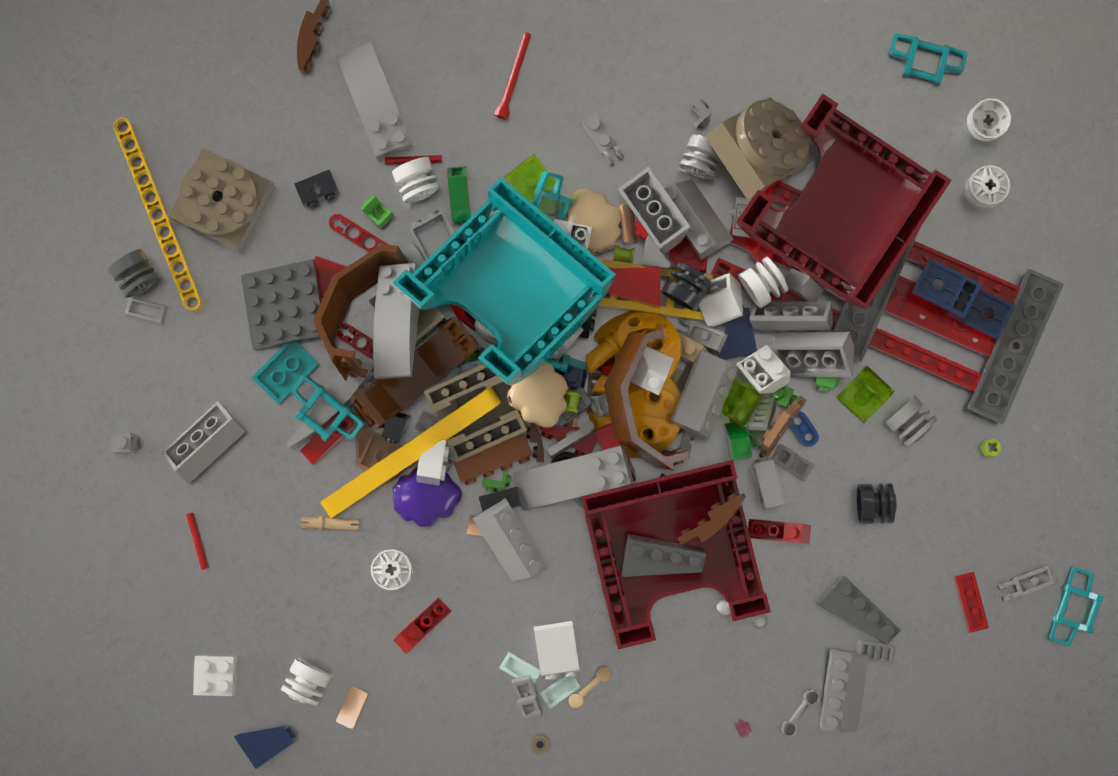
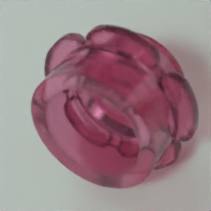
M740 720L739 723L735 724L741 738L750 736L749 733L752 730L747 721Z

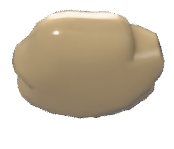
M578 189L571 197L574 200L572 205L569 206L566 221L592 227L587 249L592 255L595 256L613 249L621 234L619 225L622 216L619 208L609 204L607 197L603 193Z
M545 362L526 379L510 385L511 388L507 394L510 406L521 411L522 418L526 422L550 428L557 423L560 415L566 410L567 404L564 395L568 389L567 382L562 375L554 371L553 365Z

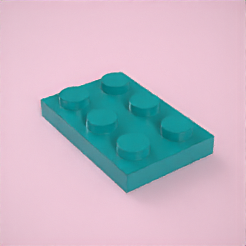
M295 341L284 344L251 378L279 405L292 393V389L300 378L304 375L309 376L320 364Z

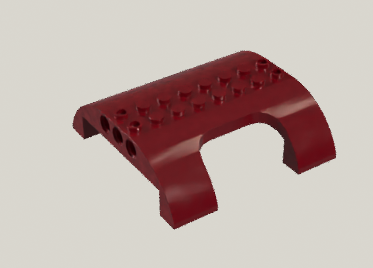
M822 93L801 124L802 130L816 145L820 155L816 171L796 201L787 207H777L772 204L774 202L772 198L757 190L736 223L762 248L791 268L810 276L826 291L852 305L867 309L952 180L936 169L933 172H929L837 110L838 103Z
M733 460L581 496L590 540L618 650L656 641L650 612L657 600L699 588H712L723 596L732 622L771 612L767 594L763 590L743 506L740 507L733 519L710 539L701 542L699 537H696L685 543L686 545L704 548L706 557L702 572L622 577L620 572L628 534L680 543L677 539L682 536L680 532L689 527L692 530L697 528V523L705 518L711 520L708 512L712 510L711 506L718 502L724 504L729 501L727 497L736 492L739 494L736 482L738 478Z

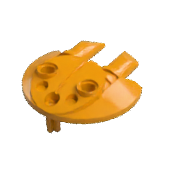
M631 311L610 319L593 336L594 340L600 344L585 356L590 374L615 354H619L629 332L644 328L663 329L665 337L651 340L648 342L647 347L673 358L665 380L666 382L676 370L681 357V340L676 328L665 317L655 313Z
M602 375L598 379L592 392L605 394L602 384L607 380V375ZM670 377L663 384L659 393V400H655L653 392H646L642 387L631 383L628 386V392L638 437L658 452H661L674 441L681 427L671 421L681 396L679 388ZM588 411L589 420L594 423L595 430L612 423L610 415L598 418L597 414H593V411ZM647 429L653 431V438L647 436ZM625 446L628 457L643 458Z

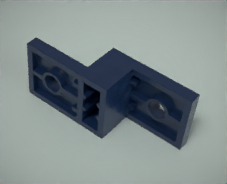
M929 258L912 291V294L946 310L945 315L995 340H998L1015 307L1014 304L981 289L982 283ZM940 279L944 284L943 288L935 289L932 284L933 281ZM986 309H991L994 312L992 319L984 317L983 312Z

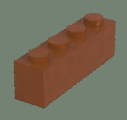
M525 433L458 462L453 460V464L460 482H465L468 485L476 482V477L481 475L484 478L494 475V470L499 468L502 471L512 468V463L518 461L520 464L528 462L533 454Z

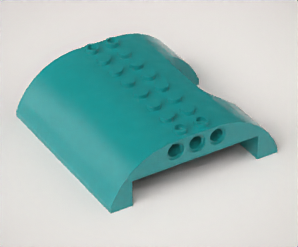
M500 177L487 190L488 201L413 274L405 270L392 284L420 309L427 310L442 304H454L465 309L488 329L498 341L497 348L491 344L478 359L507 385H513L526 379L539 369L584 324L608 292L616 274Z

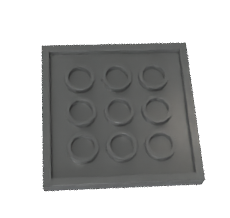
M306 260L241 275L253 350L319 337V333L313 323L322 302L315 260Z

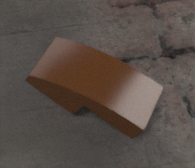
M531 423V427L527 429L526 438H530V443H537V446H533V458H536V462L544 463L542 438L536 424Z

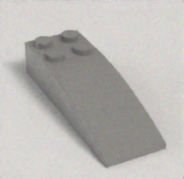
M367 43L337 55L340 68L377 160L413 147L372 43Z
M416 263L386 265L379 268L373 333L375 379L412 377L420 308L397 289L392 282L405 270L413 274L419 268Z
M357 352L355 358L360 359L363 362L362 368L368 370L366 378L348 376L345 381L342 375L339 374L327 390L330 395L344 406H349L352 403L350 398L359 390H363L368 381L372 382L375 379L374 364ZM321 398L308 416L324 427L340 412ZM303 422L286 445L294 450L313 438L317 432Z
M624 445L513 473L522 511L629 485L634 482Z

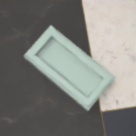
M510 651L499 667L515 678L531 675L534 684L541 674L540 669Z
M564 675L539 694L549 709H551L579 690L581 685L574 676L565 677Z

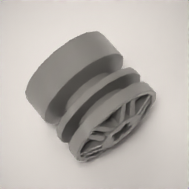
M692 134L687 148L693 154L684 153L683 158L685 160H681L679 166L693 176L714 181L718 176L716 172H719L721 168L714 161H722L706 137Z
M915 395L885 421L892 431L899 428L903 429L899 435L900 439L907 434L910 436L904 442L906 446L920 440L931 430L937 420L933 416L926 421L925 418L930 414L929 410L922 414L918 412L922 408L923 403Z

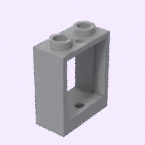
M433 211L428 215L429 218L424 221L419 219L411 224L412 227L409 228L425 260L429 258V255L417 235L418 232L442 220L450 236L455 233L443 211Z
M768 457L756 459L755 464L751 465L762 510L785 505L774 460H768Z

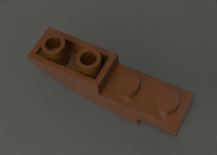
M320 0L314 14L306 11L302 20L297 40L298 69L303 75L306 70L309 71L313 64L312 58L314 54H318L321 48V41L316 34L321 32L323 27L322 21L324 17H328L331 11L329 0Z
M736 492L727 497L728 502L724 504L718 502L711 506L712 510L708 512L711 520L705 518L697 523V528L692 530L689 527L680 532L682 536L677 538L680 544L683 545L696 537H699L701 542H705L716 535L737 514L744 502L745 494L739 495Z

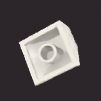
M646 346L630 382L659 395L669 373L673 358Z

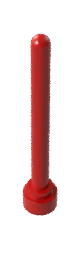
M528 32L523 35L502 103L496 107L494 116L499 119H509L511 112L508 106L531 38V34Z

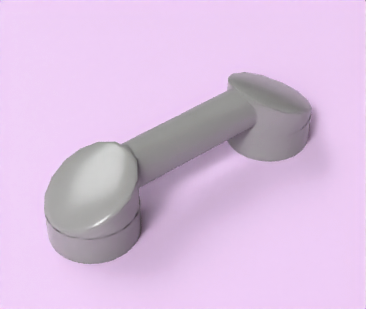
M720 600L716 605L718 613L728 615L729 611L725 600ZM764 614L745 619L752 622L757 629H763L768 624V618Z
M807 690L804 692L803 702L790 720L782 723L781 731L786 737H794L797 734L798 727L796 723L809 705L815 706L820 702V694L817 691Z

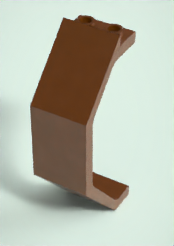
M381 244L332 276L313 320L332 363L345 381L348 376L366 378L368 370L363 369V362L355 358V351L337 348L335 339L352 300L378 283L380 266L409 263L399 246Z
M454 317L415 350L412 377L377 379L363 390H359L350 399L372 427L377 429L422 395L426 388L440 381L480 347L477 345L476 339L467 333L463 323Z
M644 328L629 332L604 384L615 439L656 467L674 470L673 465L684 463L683 460L690 458L689 451L668 448L658 452L641 440L637 434L628 392V386L648 342L665 337L663 329Z

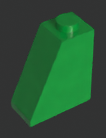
M466 166L447 168L452 222L456 221V223L462 224L471 217Z
M744 421L724 423L729 460L737 461L751 458L750 437Z

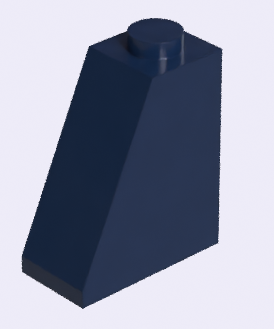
M742 305L743 316L726 322L724 333L728 336L721 352L718 354L719 358L727 360L744 357L757 351L754 331L750 322L749 307L744 308V305Z
M286 725L239 733L234 736L255 769L296 742L294 730L291 727L287 728Z

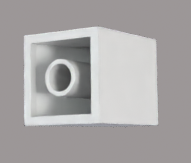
M572 621L534 627L541 677H545L546 680L557 679V675L565 674V677L576 676V672H580Z

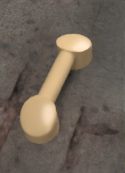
M607 666L599 667L596 671V677L579 693H573L569 696L568 703L570 707L574 709L582 707L584 698L601 682H606L611 678V670Z

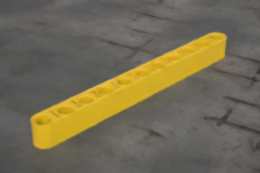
M119 118L114 122V131L182 302L189 311L199 312L203 308V300L135 129L126 118ZM128 124V129L125 132H120L121 125ZM129 142H135L133 149L128 150L126 148ZM136 159H142V164L139 167L133 166ZM148 176V183L140 184L141 178ZM156 194L153 202L147 201L148 195ZM157 211H162L163 216L158 220L154 219V214ZM168 228L170 230L169 235L162 237V230ZM176 246V253L169 255V247ZM182 263L184 265L183 270L176 272L175 266ZM190 281V288L183 290V282ZM196 298L198 304L193 308L189 307V301Z
M492 387L485 389L323 499L320 504L330 518L334 517L417 461L423 453L442 440H448L498 406L502 401Z

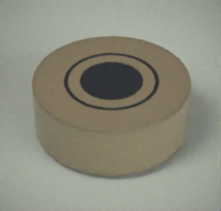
M539 734L532 738L530 747L534 753L544 754L548 751L550 742L546 736Z

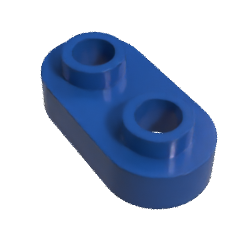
M800 411L795 418H800L801 423L797 425L793 420L790 428L802 445L810 447L817 443L819 435L807 415ZM806 434H810L812 436V439L810 441H807L805 439Z

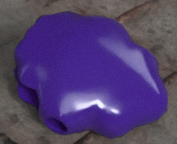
M416 467L409 475L400 476L398 482L393 486L394 510L405 521L413 520L420 527L433 526L438 518H449L452 515L454 507L461 500L462 491L446 472L444 481L440 480V486L417 482L418 467Z

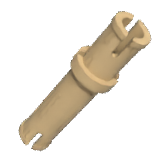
M301 516L302 522H309L301 523V529L359 531V526H352L351 524H360V519Z

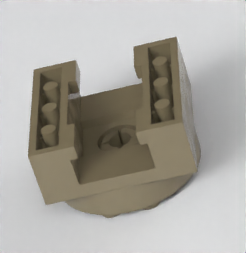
M771 97L754 102L746 110L721 122L705 136L747 200L752 199L757 190L764 192L778 180L783 182L813 161L808 153V136L802 130V123L796 116V113L783 104L773 101Z
M202 148L194 166L183 178L179 195L168 216L173 221L191 230H197L241 254L275 186L272 181L245 169L235 161L223 158ZM223 193L221 201H214L213 195Z
M483 363L463 370L423 391L433 413L436 412L440 420L490 387L493 388L502 401L498 406L446 441L456 462L521 434L528 429L527 422L523 420L521 411L510 406L507 394L511 388L510 385H507Z

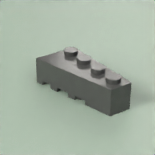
M628 534L620 572L622 577L702 572L706 552L702 547L681 545L680 543Z
M842 576L816 603L884 644H889L901 631L846 576Z

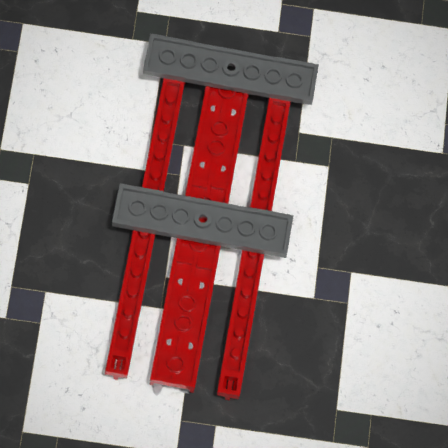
M777 181L770 185L763 193L782 205L790 206L796 201L802 191ZM732 209L730 211V214L733 217L735 215V209ZM732 225V227H731V229H730V232H729L731 236H732V231H733V225ZM917 232L867 309L857 307L846 301L842 311L832 308V332H850L854 345V359L862 362L868 346L974 392L967 409L995 422L1004 424L1064 284L1034 270L1027 269L1019 287L915 241ZM732 236L733 241L729 243L747 252H751L758 245L751 238ZM775 256L770 259L774 264L790 271L793 269ZM718 258L711 275L717 278L730 273L741 284V290L746 291L739 278V274L746 269ZM929 258L982 283L981 289L1014 304L1015 307L998 340L945 315L946 310L912 294L916 282L900 276L906 259L925 267ZM779 290L780 297L774 296L771 292L769 293L771 301H805L790 290L786 293H782ZM883 312L989 358L983 373L981 374L877 328ZM983 312L986 319L993 318V316ZM1016 343L1019 344L1018 350L1014 349Z

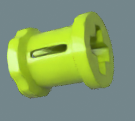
M616 245L613 261L632 263L635 248L626 249Z
M567 391L565 398L567 407L565 411L578 413L577 406L582 394Z
M996 439L986 440L981 445V452L987 457L998 455L1001 451V444ZM993 444V449L995 451L989 452V447L987 445Z

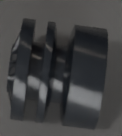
M677 262L674 268L678 272H671L672 277L677 281L667 280L661 293L678 305L691 311H696L702 301L696 292L705 294L707 290L703 286L710 287L712 282L694 267Z
M879 483L876 492H874L872 484H858L856 504L859 524H873L875 515H877L880 524L885 522V516L887 523H894L897 502L893 484L886 483L884 490L883 484Z

